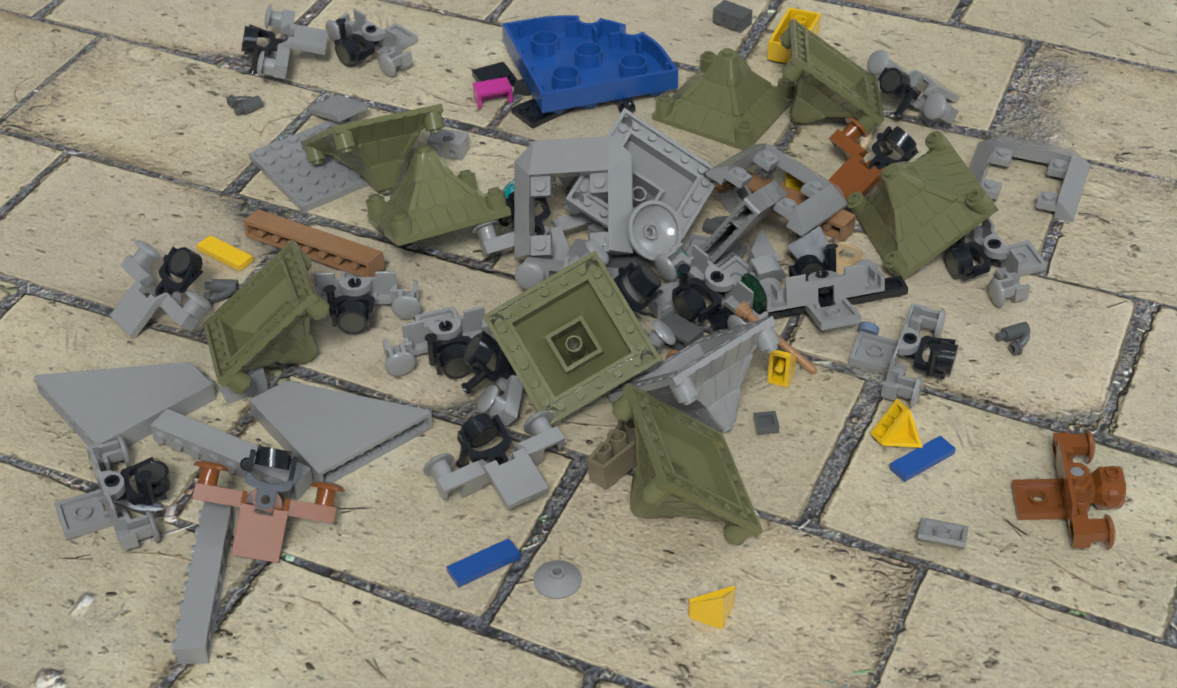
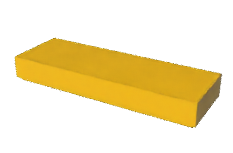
M211 235L196 245L198 251L238 271L243 270L253 262L252 255Z

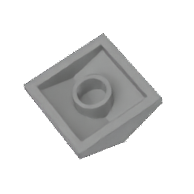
M922 517L917 540L965 550L969 526Z

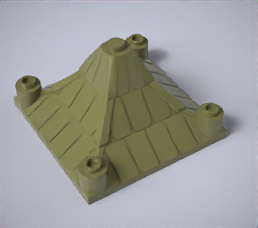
M792 18L788 23V28L780 36L781 45L786 49L791 48L792 58L782 69V77L787 82H796L790 109L792 121L797 124H806L825 119L826 117L855 116L858 118L857 121L865 128L867 134H870L877 125L880 126L885 120L877 78Z
M724 48L718 55L712 51H705L700 55V69L672 97L668 94H661L656 98V110L652 113V120L744 150L755 144L792 104L796 82L789 83L782 77L778 80V86L771 85L769 81L751 71L746 61L731 48Z
M438 104L336 125L301 141V146L306 152L308 163L312 162L313 166L323 164L326 154L331 155L335 160L357 171L377 192L381 191L382 194L393 192L392 188L397 187L404 166V159L420 136V132L424 128L426 132L430 131V134L442 132L441 128H444L441 115L444 111L443 106Z
M940 131L928 134L925 139V145L929 150L913 162L891 163L886 166L878 180L879 188L872 195L866 198L861 192H853L847 198V207L856 215L881 255L884 266L892 273L893 277L901 275L903 280L907 279L999 210L951 143Z
M429 145L420 146L413 153L405 173V178L392 193L390 200L385 202V198L380 196V194L368 196L369 199L366 200L368 222L397 246L511 215L504 190L494 187L488 189L486 194L478 189L474 172L463 170L459 172L460 175L455 176L434 148H429Z
M293 239L203 323L217 381L221 386L229 387L236 394L245 393L250 388L251 377L245 373L250 368L254 370L277 362L285 364L307 363L314 360L317 356L318 347L310 332V317L315 321L326 318L329 314L330 305L315 292L308 274L312 260L299 248V245Z
M596 250L483 315L537 411L547 410L553 413V418L549 422L552 427L560 426L565 417L643 372L654 371L658 364L662 362L661 357Z
M630 383L626 384L622 388L624 394L612 405V413L619 421L628 422L633 419L636 427L634 429L637 466L634 470L630 493V509L632 513L637 517L646 519L676 517L680 515L714 521L719 519L728 523L724 527V537L732 545H741L751 535L757 537L761 534L763 529L723 434Z

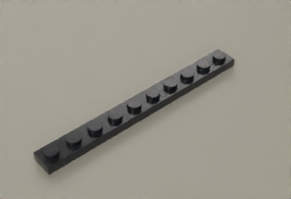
M901 275L885 278V291L846 299L851 304L906 295L908 294V286ZM833 288L828 293H818L820 307L833 305ZM762 301L753 302L752 309L756 313L761 315L766 311L763 308ZM804 306L768 312V317L773 316L774 319L807 312ZM727 307L719 308L708 317V320L713 330L728 328L727 320L729 316L735 314Z

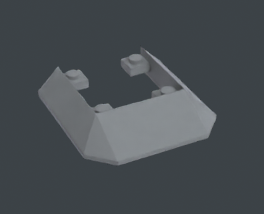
M612 136L533 141L514 162V259L522 260L526 259L527 256H552V236H535V198L552 197V178L587 175H590L591 195L608 194V232L590 233V240L596 241L607 253H612L613 255L633 254V248L627 235V223L633 211L632 154Z
M998 136L978 143L969 170L990 198L997 200L1002 187V182L986 179L991 164L1009 167L1012 157L1049 164L1047 175L1063 178L1064 181L1060 194L1040 191L1036 208L1055 212L1054 218L1074 222L1090 169V164L1080 154L1071 149L1006 136Z
M768 143L753 144L706 171L705 174L721 185L729 181L738 188H742L750 183L752 176L746 170L755 164L767 171L778 166L805 183L800 192L809 198L797 205L793 200L784 197L775 204L773 210L787 218L789 222L786 227L802 237L848 205L840 187Z

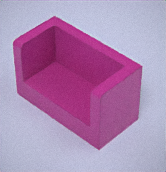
M507 77L473 83V97L478 109L482 108L481 100L506 96L509 103L513 102L512 87Z

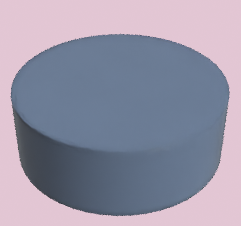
M863 321L859 323L857 331L858 333L862 331L878 335L879 327L874 323Z

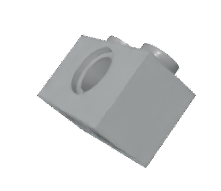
M441 128L442 132L429 135L427 145H429V148H434L440 157L463 160L470 149L469 133Z

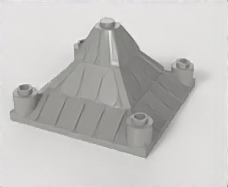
M624 108L606 136H612L632 154L633 210L639 204L650 200H658L668 204L674 209L680 219L683 239L717 184L715 180L705 175L706 171L714 166ZM590 175L580 176L564 200L565 209L571 214H577L581 211L608 229V194L591 195ZM650 261V265L656 268L655 262Z
M773 316L703 336L659 363L654 371L644 372L628 383L724 433L733 428L732 424L736 421L740 400V386L752 360V353L757 347L761 352L765 351L766 354L778 348L777 344L780 343V340L774 330L776 322ZM626 384L608 394L612 403H615L624 394L622 388Z

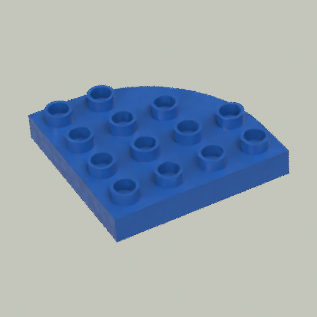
M578 15L545 16L502 23L503 42L542 113L561 114L564 109L578 106L590 109L596 107L600 102L611 100L620 102L625 98L632 99L633 96L644 94L660 96L666 90L678 88V69L667 52L659 43L643 32L627 34L626 24L599 18L594 23H584L579 20Z

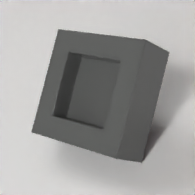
M775 411L756 412L753 414L757 434L779 432V423Z

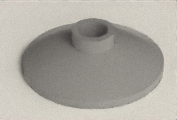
M562 560L549 561L541 565L534 574L536 590L541 595L551 599L567 598L573 595L581 585V574L578 568Z

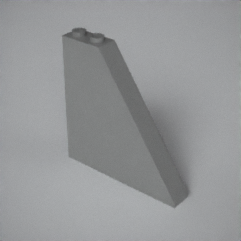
M772 181L747 196L700 249L708 254L709 260L715 264L773 211L775 204L788 194L775 181Z
M191 362L34 376L38 392L87 446L117 440L116 435H119L124 439L127 447L152 434L150 425L166 409L186 416L216 400L214 382L210 378L207 379L199 367L196 368Z
M285 381L249 400L252 416L284 450L292 451V456L298 457V463L311 468L314 482L324 481L333 483L433 428L432 414L427 409L291 381Z

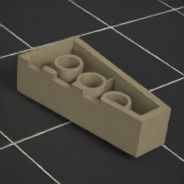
M633 419L628 422L618 420L616 428L608 432L607 439L604 442H600L589 456L587 465L590 481L607 489L637 465L634 429L636 427Z

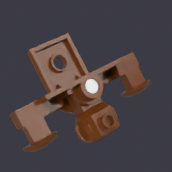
M1085 429L1084 434H1070L1069 432L1053 433L1052 450L1058 478L1012 480L1011 488L1017 520L1067 519L1073 548H1090L1091 542H1104L1106 550H1110L1114 545L1116 537L1112 518L1105 514L1103 519H1089L1087 513L1091 508V503H1094L1098 509L1108 510L1120 509L1124 505L1126 481L1123 469L1120 466L1098 467L1093 473H1090L1088 467L1084 464L1073 463V456H1084L1086 463H1090L1094 458L1095 440L1089 430ZM1034 497H1040V498H1042L1043 500H1042V501H1036V500H1034L1033 498H1034Z

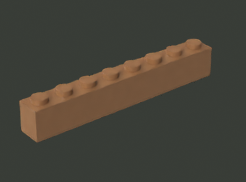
M746 170L752 176L750 183L747 184L751 193L772 182V180ZM729 181L722 185L717 182L714 189L724 193L735 185ZM777 183L788 194L786 198L793 200L797 205L809 198L799 191ZM774 210L771 212V213H774V214H776V215H779V216L785 218L784 216L780 215L779 213H777V212L774 211ZM841 210L821 224L820 227L824 235L843 242L854 231L856 215Z
M258 209L243 220L246 237L280 249L293 239L299 245V248L312 260L360 277H375V271H382L385 268L382 251Z

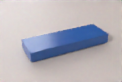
M940 435L922 445L923 448H917L890 463L889 469L903 482H906L955 454L956 448Z
M508 538L447 566V573L459 588L521 559V554Z

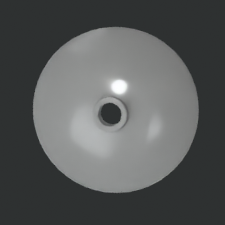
M650 200L639 204L631 212L627 223V235L632 248L638 255L644 259L655 261L657 255L667 254L672 247L681 242L682 226L677 213L672 207L662 201Z

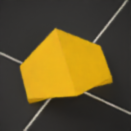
M896 399L870 434L883 446L923 448L911 410L899 399Z
M734 585L688 599L689 618L723 629L735 605L736 589Z

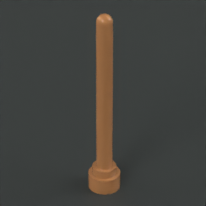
M743 301L734 311L736 316L744 320L747 319L750 322L760 320L752 313L753 310L746 301ZM777 334L780 343L777 345L785 352L796 355V362L809 373L816 374V366Z

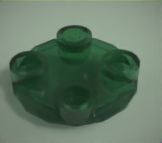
M745 273L741 277V282L754 292L752 309L756 313L764 311L768 303L764 288L755 276Z

